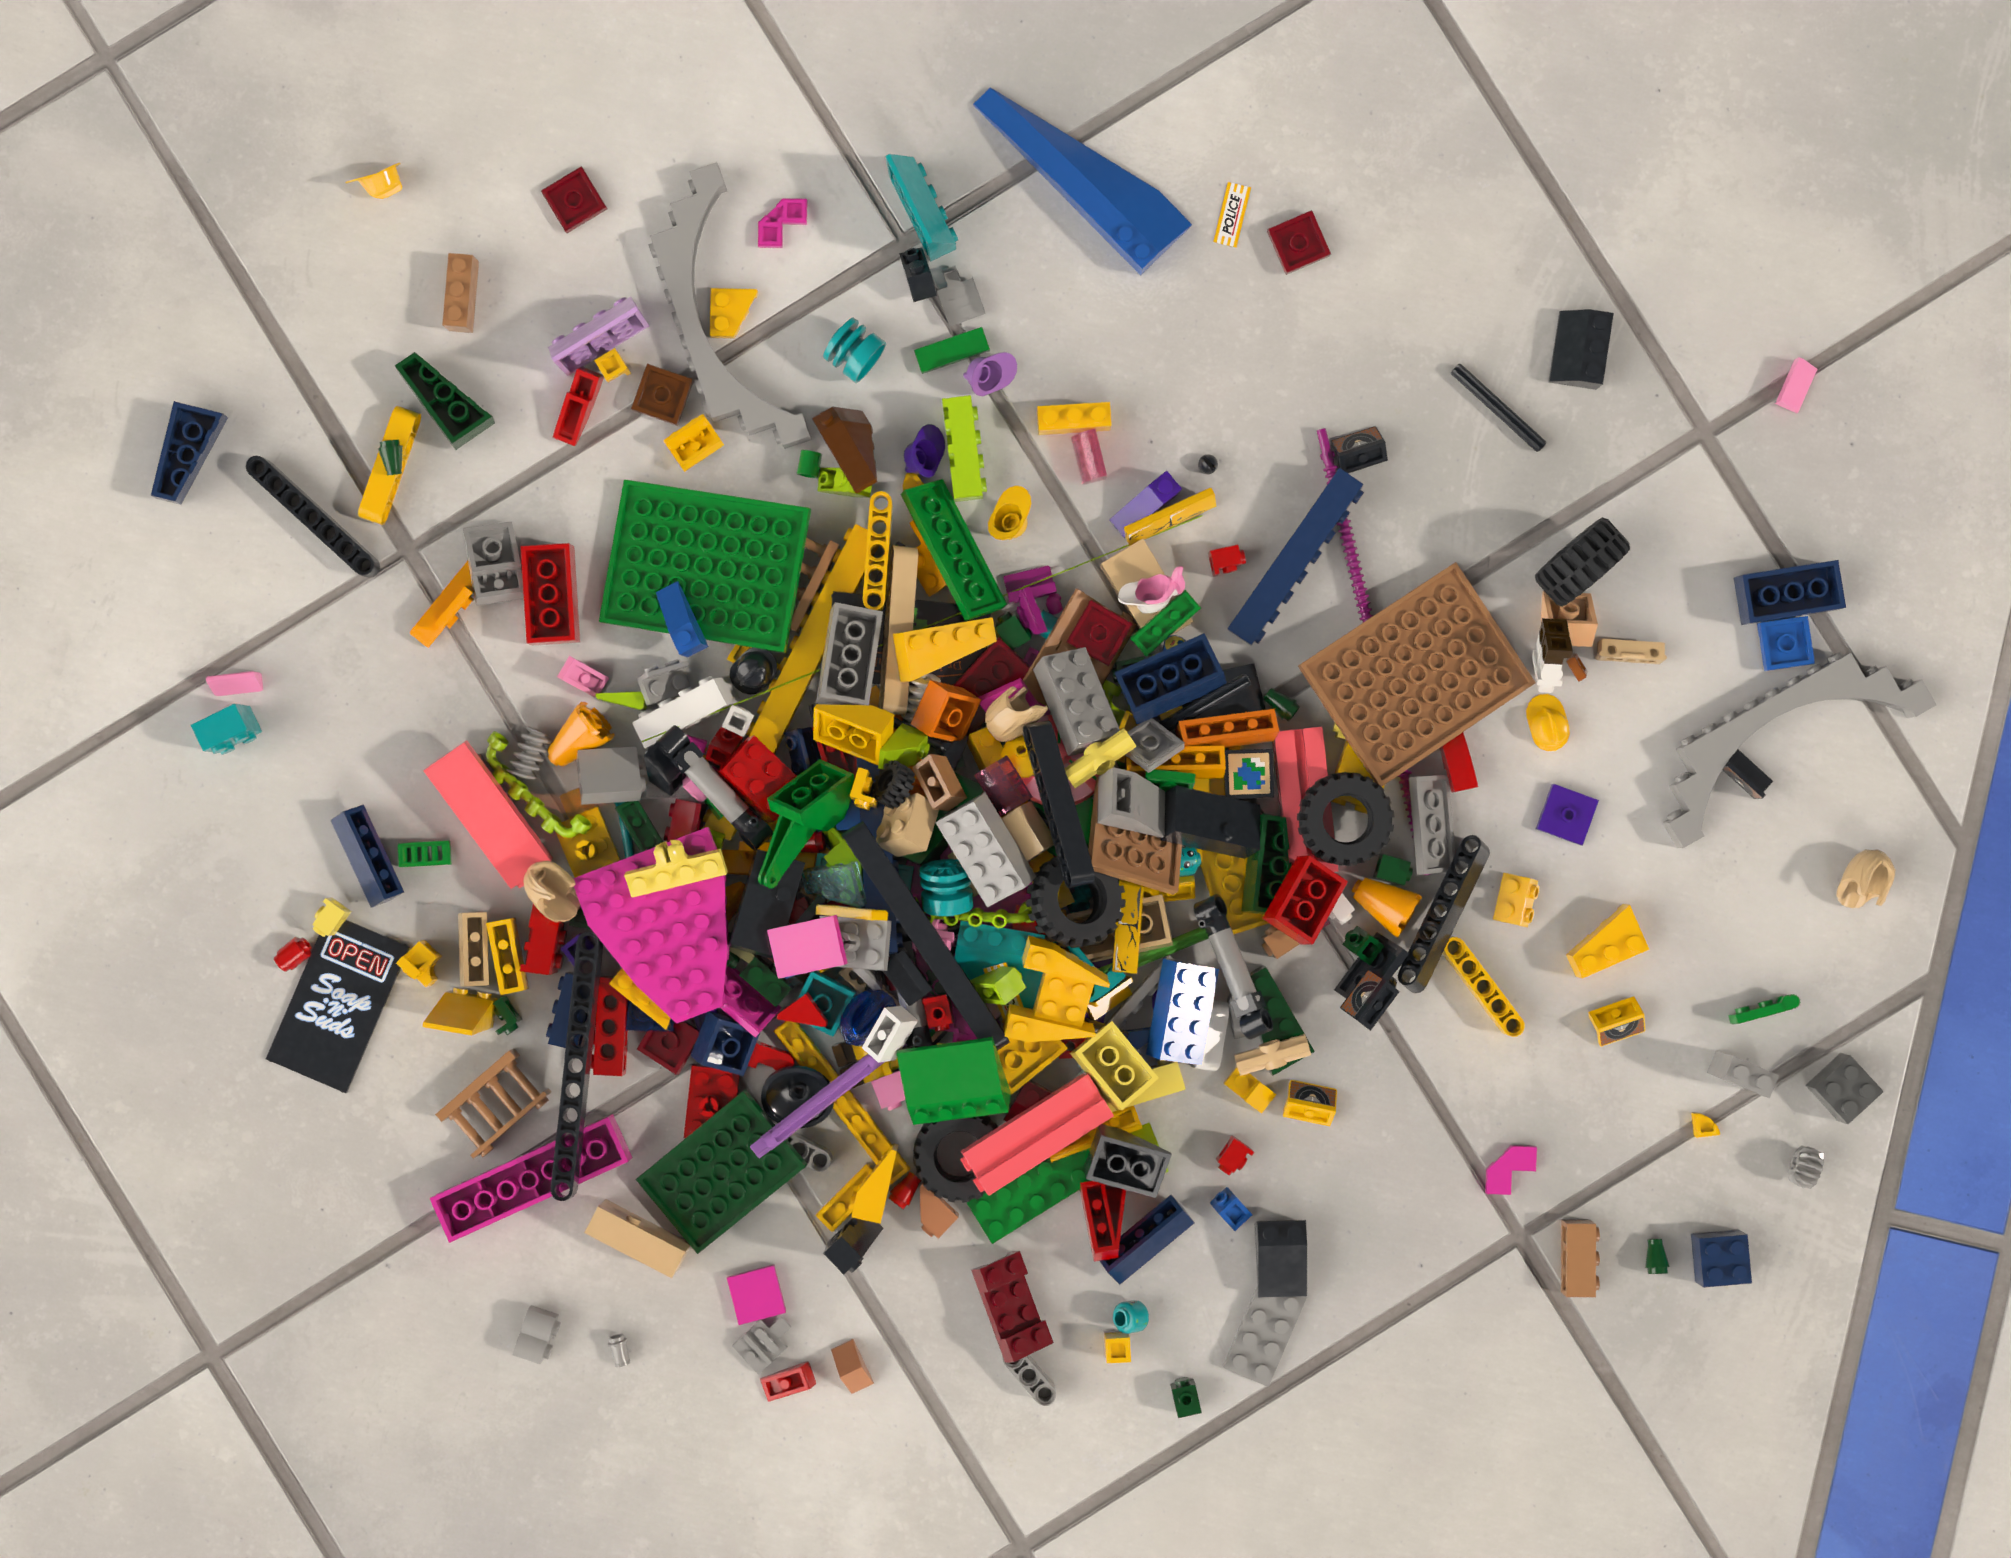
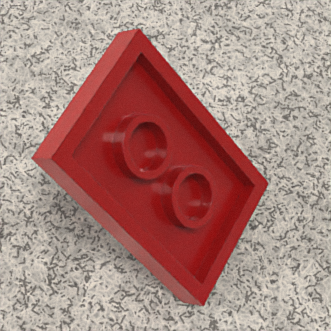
M691 1066L683 1138L689 1136L738 1095L740 1075L707 1066Z

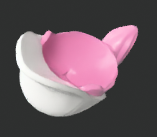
M1183 566L1176 567L1171 577L1158 574L1148 579L1142 578L1138 582L1125 584L1119 591V602L1126 605H1136L1145 614L1162 610L1169 603L1172 596L1182 593L1185 588V581L1182 575Z

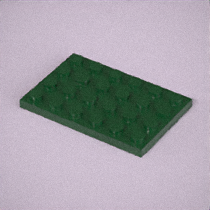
M746 1089L636 1179L697 1254L808 1165L787 1139L760 1159L755 1155L750 1146L772 1129L775 1124Z

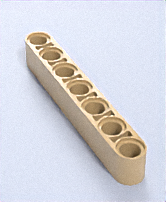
M892 545L888 566L879 708L893 714L905 715L908 705L909 682H900L893 634L913 630L918 549Z

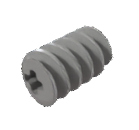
M525 726L530 733L521 734V737L526 742L517 743L522 752L513 753L518 758V761H510L509 763L514 767V770L506 771L525 779L535 780L537 776L532 770L539 771L541 769L536 761L543 762L545 759L540 753H548L547 748L543 744H551L552 740L547 734Z

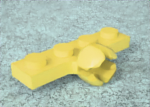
M670 840L672 844L668 846L666 841L658 844L653 852L656 859L655 865L625 872L624 876L631 897L727 875L728 870L721 848L696 855H687L682 842L679 840Z

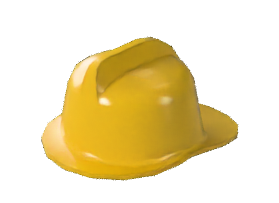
M401 163L394 164L376 174L345 183L359 181L371 196L380 199L390 197L402 190V184L396 169Z
M1012 486L1001 494L988 521V531L992 537L1002 541L1012 540L1013 538H1018L1026 531L1028 525L1027 516L1032 504L1028 490L1022 486Z
M1540 694L1532 698L1528 703L1526 716L1535 744L1540 749L1546 751H1556L1562 748L1567 743L1570 735L1569 724L1563 705L1555 696L1549 694Z

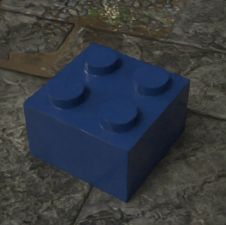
M709 1011L705 1016L691 1057L701 1065L744 1076L759 1034L755 1038L732 1017Z
M1740 1230L1691 1234L1694 1276L1697 1284L1705 1288L1752 1283L1748 1234Z

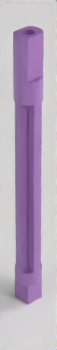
M865 1055L762 1135L750 1148L760 1159L884 1062L878 1063L871 1055Z

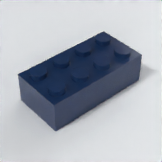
M1839 560L1744 574L1733 578L1741 625L1846 608Z
M1205 633L1115 672L1118 685L1136 724L1188 703L1226 684L1224 672Z

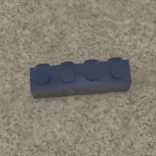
M364 804L343 811L330 821L370 907L373 908L391 901L404 893Z
M1171 1194L1121 1235L1118 1258L1101 1260L1100 1263L1107 1273L1120 1285L1195 1222Z

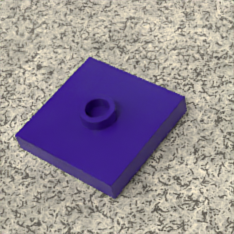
M1551 784L1536 829L1583 846L1599 800L1559 785Z

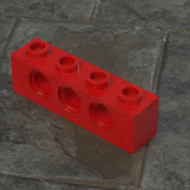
M613 976L600 977L596 1028L593 1040L595 1046L590 1068L593 1069V1075L624 1076L626 1074L630 1000L609 984L614 978ZM608 995L616 998L617 1004L615 1008H610L606 1005L605 1000ZM607 1019L615 1023L614 1032H608L605 1029L604 1023ZM605 1044L613 1046V1056H606L604 1054L603 1046Z

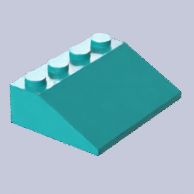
M886 155L890 180L930 262L956 250L955 242L958 241V237L953 227L948 228L945 222L948 217L943 206L938 207L934 200L937 198V194L932 184L927 185L924 179L927 174L922 163L917 164L915 158L910 156Z
M961 921L955 959L969 980L985 974L983 969L1007 963L1008 967H1015L1021 973L1022 981L1026 986L1019 993L1023 1007L1033 1009L1043 972L1024 968L1022 956L1028 935L1045 939V935L996 928L995 926L983 924L973 927L968 922Z

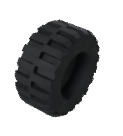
M1602 517L1551 558L1535 574V580L1556 605L1563 607L1581 595L1612 569L1628 553L1630 543L1609 519Z
M1342 772L1327 775L1316 781L1312 787H1309L1305 792V797L1300 801L1297 821L1299 820L1298 830L1304 839L1303 843L1312 851V854L1330 864L1353 866L1370 861V858L1381 853L1383 846L1387 845L1390 840L1388 837L1394 829L1392 817H1395L1394 810H1391L1390 807L1392 802L1389 796L1384 794V789L1381 785L1374 783V780L1368 776L1365 777L1354 772ZM1340 796H1351L1358 799L1365 806L1368 814V824L1365 832L1358 839L1351 842H1340L1333 839L1326 832L1323 825V813L1326 806L1333 799Z
M1054 857L1050 861L1045 862L1039 867L1040 871L1035 872L1036 878L1033 880V884L1028 885L1027 893L1031 894V899L1026 900V905L1032 909V913L1028 914L1030 920H1036L1038 924L1035 929L1039 933H1045L1046 940L1050 942L1056 941L1057 945L1061 947L1070 946L1071 948H1078L1103 941L1108 937L1109 933H1113L1116 930L1117 925L1115 923L1121 921L1124 915L1120 912V908L1125 907L1126 900L1121 898V893H1124L1125 889L1124 885L1119 886L1117 881L1119 878L1094 871V883L1087 884L1094 900L1092 913L1086 921L1075 923L1069 920L1059 907L1058 891L1064 879L1058 858Z
M985 1115L924 1123L914 1144L913 1163L919 1180H922L923 1186L928 1191L931 1190L935 1193L934 1196L940 1199L941 1197L946 1198L949 1202L955 1203V1200H961L964 1203L969 1202L973 1198L977 1200L986 1193L985 1191L980 1193L973 1182L976 1179L974 1173L958 1177L945 1172L938 1162L937 1148L946 1135L956 1131L970 1133L977 1140L998 1127L991 1120L990 1116Z

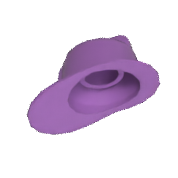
M1007 352L997 353L989 357H978L971 361L967 372L963 373V377L968 380L972 391L976 395L986 396L1003 389L1013 381L1017 373V362L1014 356Z

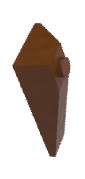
M831 407L813 417V422L855 493L857 494L877 482V471L873 453L875 449L872 441L873 427L864 412L861 410Z

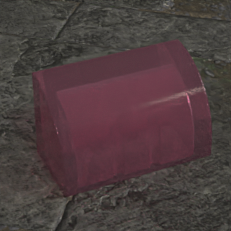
M1090 429L1072 436L1071 441L1082 485L1105 480L1107 473L1096 429Z
M1007 755L974 775L1000 817L1032 798L1031 793Z

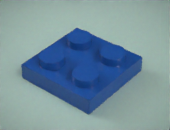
M1808 616L1757 623L1764 671L1815 664Z

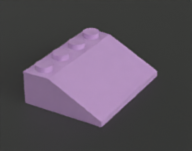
M623 297L617 300L613 308L596 313L593 316L594 319L587 324L584 322L573 328V332L569 335H561L552 341V345L548 347L551 358L567 376L576 372L577 368L584 367L649 327V324L631 297Z

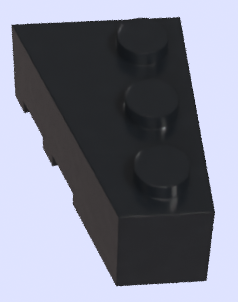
M852 1218L828 1241L823 1254L843 1275L848 1270L853 1273L862 1264L863 1256L884 1228L879 1223Z

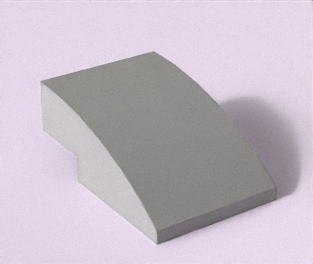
M512 521L463 528L476 606L524 599L521 562Z

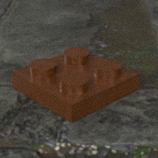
M647 364L631 409L632 411L678 426L694 381L685 376Z

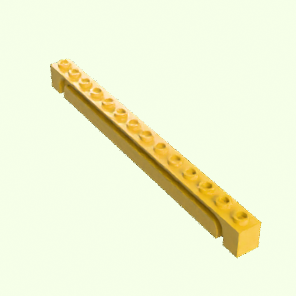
M857 524L854 525L853 529L848 528L843 538L846 543L842 550H837L832 560L835 565L831 572H826L822 580L824 587L821 593L816 592L811 602V605L814 607L810 615L805 614L800 624V627L803 629L799 637L794 636L789 646L792 651L788 658H783L778 668L781 673L777 680H772L768 690L818 669L824 654L832 607L831 595L833 591L856 593L864 577L867 529ZM879 546L874 547V548L872 549V551H871V555H872V556L875 555V553H876V551H877V549H878ZM815 673L769 691L770 695L767 701L763 700L757 710V713L760 715L756 723L751 722L746 735L749 737L755 735L775 754ZM710 809L707 810L703 818V822H705L704 828L709 827L711 830L726 834L725 839L732 841L737 831L725 817L718 820Z

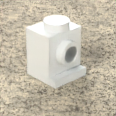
M732 704L722 727L744 737L754 719V714H751L749 710Z
M1343 893L1329 915L1330 920L1335 918L1341 925L1353 917L1351 913L1355 910Z

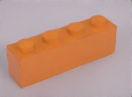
M1275 709L1179 721L1175 729L1176 737L1184 742V746H1224L1225 748L1271 742L1275 740L1279 733Z

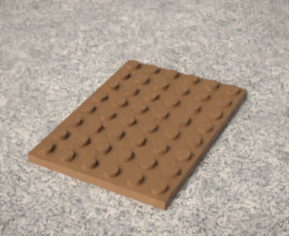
M1456 562L1298 665L1343 736L1374 780V783L1381 785V787L1536 683Z

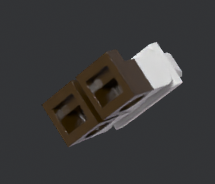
M1542 618L1536 650L1532 652L1539 692L1552 693L1555 686H1562L1564 658H1571L1573 653L1568 623L1565 619Z

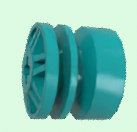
M852 317L834 333L824 351L823 358L828 362L833 360L832 365L835 368L847 362L843 374L854 383H858L876 364L886 347V342L875 333L863 339L866 326L860 325L858 327V320Z
M935 860L925 863L920 867V886L924 889L921 893L922 910L926 914L954 916L966 913L973 908L972 888L969 887L971 880L959 860Z

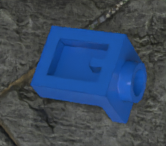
M1228 1187L1219 1192L1210 1202L1212 1207L1234 1231L1252 1216V1213Z

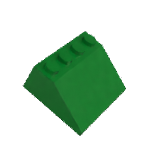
M993 1037L897 1050L906 1105L913 1125L1008 1113L1011 1092Z

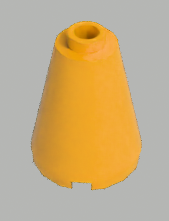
M580 702L575 707L547 749L548 759L552 764L564 767L577 760L578 750L597 749L614 738L615 734H610L609 732L612 729L610 723L595 707L592 710L586 707L588 703Z
M1366 877L1363 881L1358 879L1351 891L1355 893L1353 898L1397 938L1405 929L1414 914V908L1416 905H1419L1422 896L1417 893Z

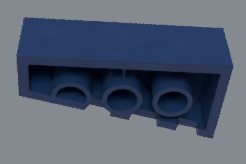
M173 402L151 492L152 497L180 505L183 503L228 419L226 415L208 409Z

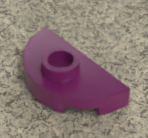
M1023 588L1018 595L1020 597V606H1017L1018 616L1022 625L1025 628H1029L1035 635L1048 632L1031 588Z

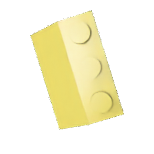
M1113 1021L1098 1030L1095 1037H1088L1070 1053L1085 1073L1089 1074L1094 1084L1116 1110H1123L1159 1079Z

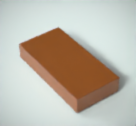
M1573 653L1571 658L1566 659V662L1578 682L1587 677L1588 671L1577 653Z

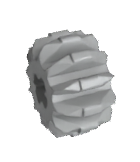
M1800 1146L1795 1151L1789 1164V1181L1802 1188L1811 1189L1814 1187L1823 1171L1822 1168L1825 1163L1823 1153L1809 1146Z

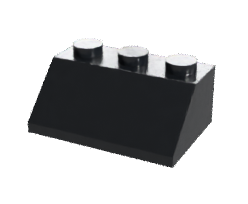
M1592 309L1559 311L1548 383L1593 390L1603 385L1614 313Z

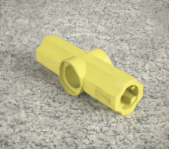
M1123 728L1103 743L1095 742L1089 745L1081 758L1065 768L1068 780L1074 788H1077L1094 775L1104 774L1114 767L1116 760L1136 747L1134 741Z

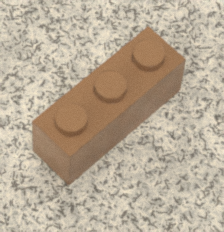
M448 253L442 324L448 331L473 333L479 261L473 255Z
M1561 1220V1293L1566 1297L1596 1298V1290H1599L1600 1287L1599 1277L1596 1276V1266L1600 1264L1599 1252L1596 1251V1242L1600 1240L1599 1227H1596V1223L1591 1220Z

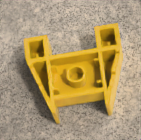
M1028 935L1022 956L1023 966L1027 969L1043 972L1033 1009L1009 1004L1003 1024L1004 1036L1026 1042L1095 1037L1096 1032L1093 1023L1084 1022L1094 984L1109 988L1110 983L1107 974L1083 962L1079 957L1065 951L1054 942Z

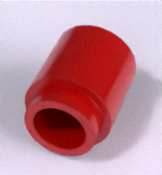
M294 937L277 951L274 961L284 972L293 970L311 956L310 949L312 947L305 938Z

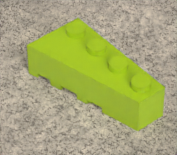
M971 395L943 398L942 404L954 502L983 499L982 492H987L986 478H981L980 468H984L983 454H978L977 445L981 444L980 430H975L974 421L979 420L977 406H972Z

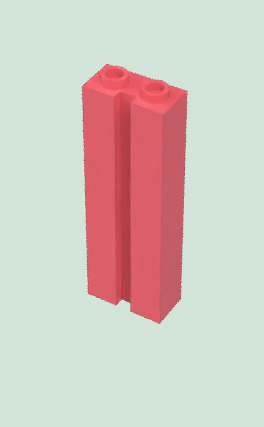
M1323 727L1279 731L1272 743L1281 817H1286L1289 862L1293 865L1297 856L1310 855L1333 872H1339L1338 865L1330 864L1316 857L1303 843L1304 839L1298 830L1299 820L1297 821V813L1300 811L1299 804L1301 799L1305 797V792L1316 781L1328 775ZM1329 802L1323 813V825L1326 832L1335 839L1331 802Z
M467 740L424 770L425 774L510 889L518 886V888L524 886V875L532 864L552 861L553 856Z
M1082 1073L961 1150L964 1157L960 1160L967 1172L972 1170L975 1174L976 1179L973 1182L980 1193L985 1191L990 1196L1114 1116L1088 1073Z

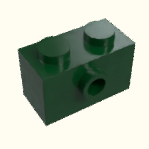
M758 955L753 958L739 975L775 1007L794 988L785 978L778 979L775 965L771 964L770 966Z

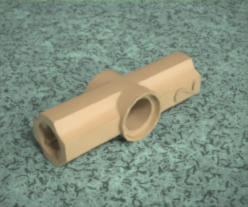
M1303 1034L1282 1041L1272 1040L1259 1045L1258 1048L1234 1054L1241 1076L1262 1069L1272 1070L1282 1067L1287 1062L1310 1056L1311 1051L1306 1035Z

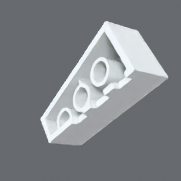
M712 676L704 678L698 682L699 687L693 690L691 687L686 688L678 693L680 697L672 701L671 698H668L658 704V709L654 711L648 709L638 714L639 719L632 722L640 740L643 741L668 731L673 725L680 726L681 730L683 728L685 730L702 723V718L705 717L707 719L724 711L711 713L742 701L730 677L713 679ZM662 735L642 742L644 748L654 745L656 740Z

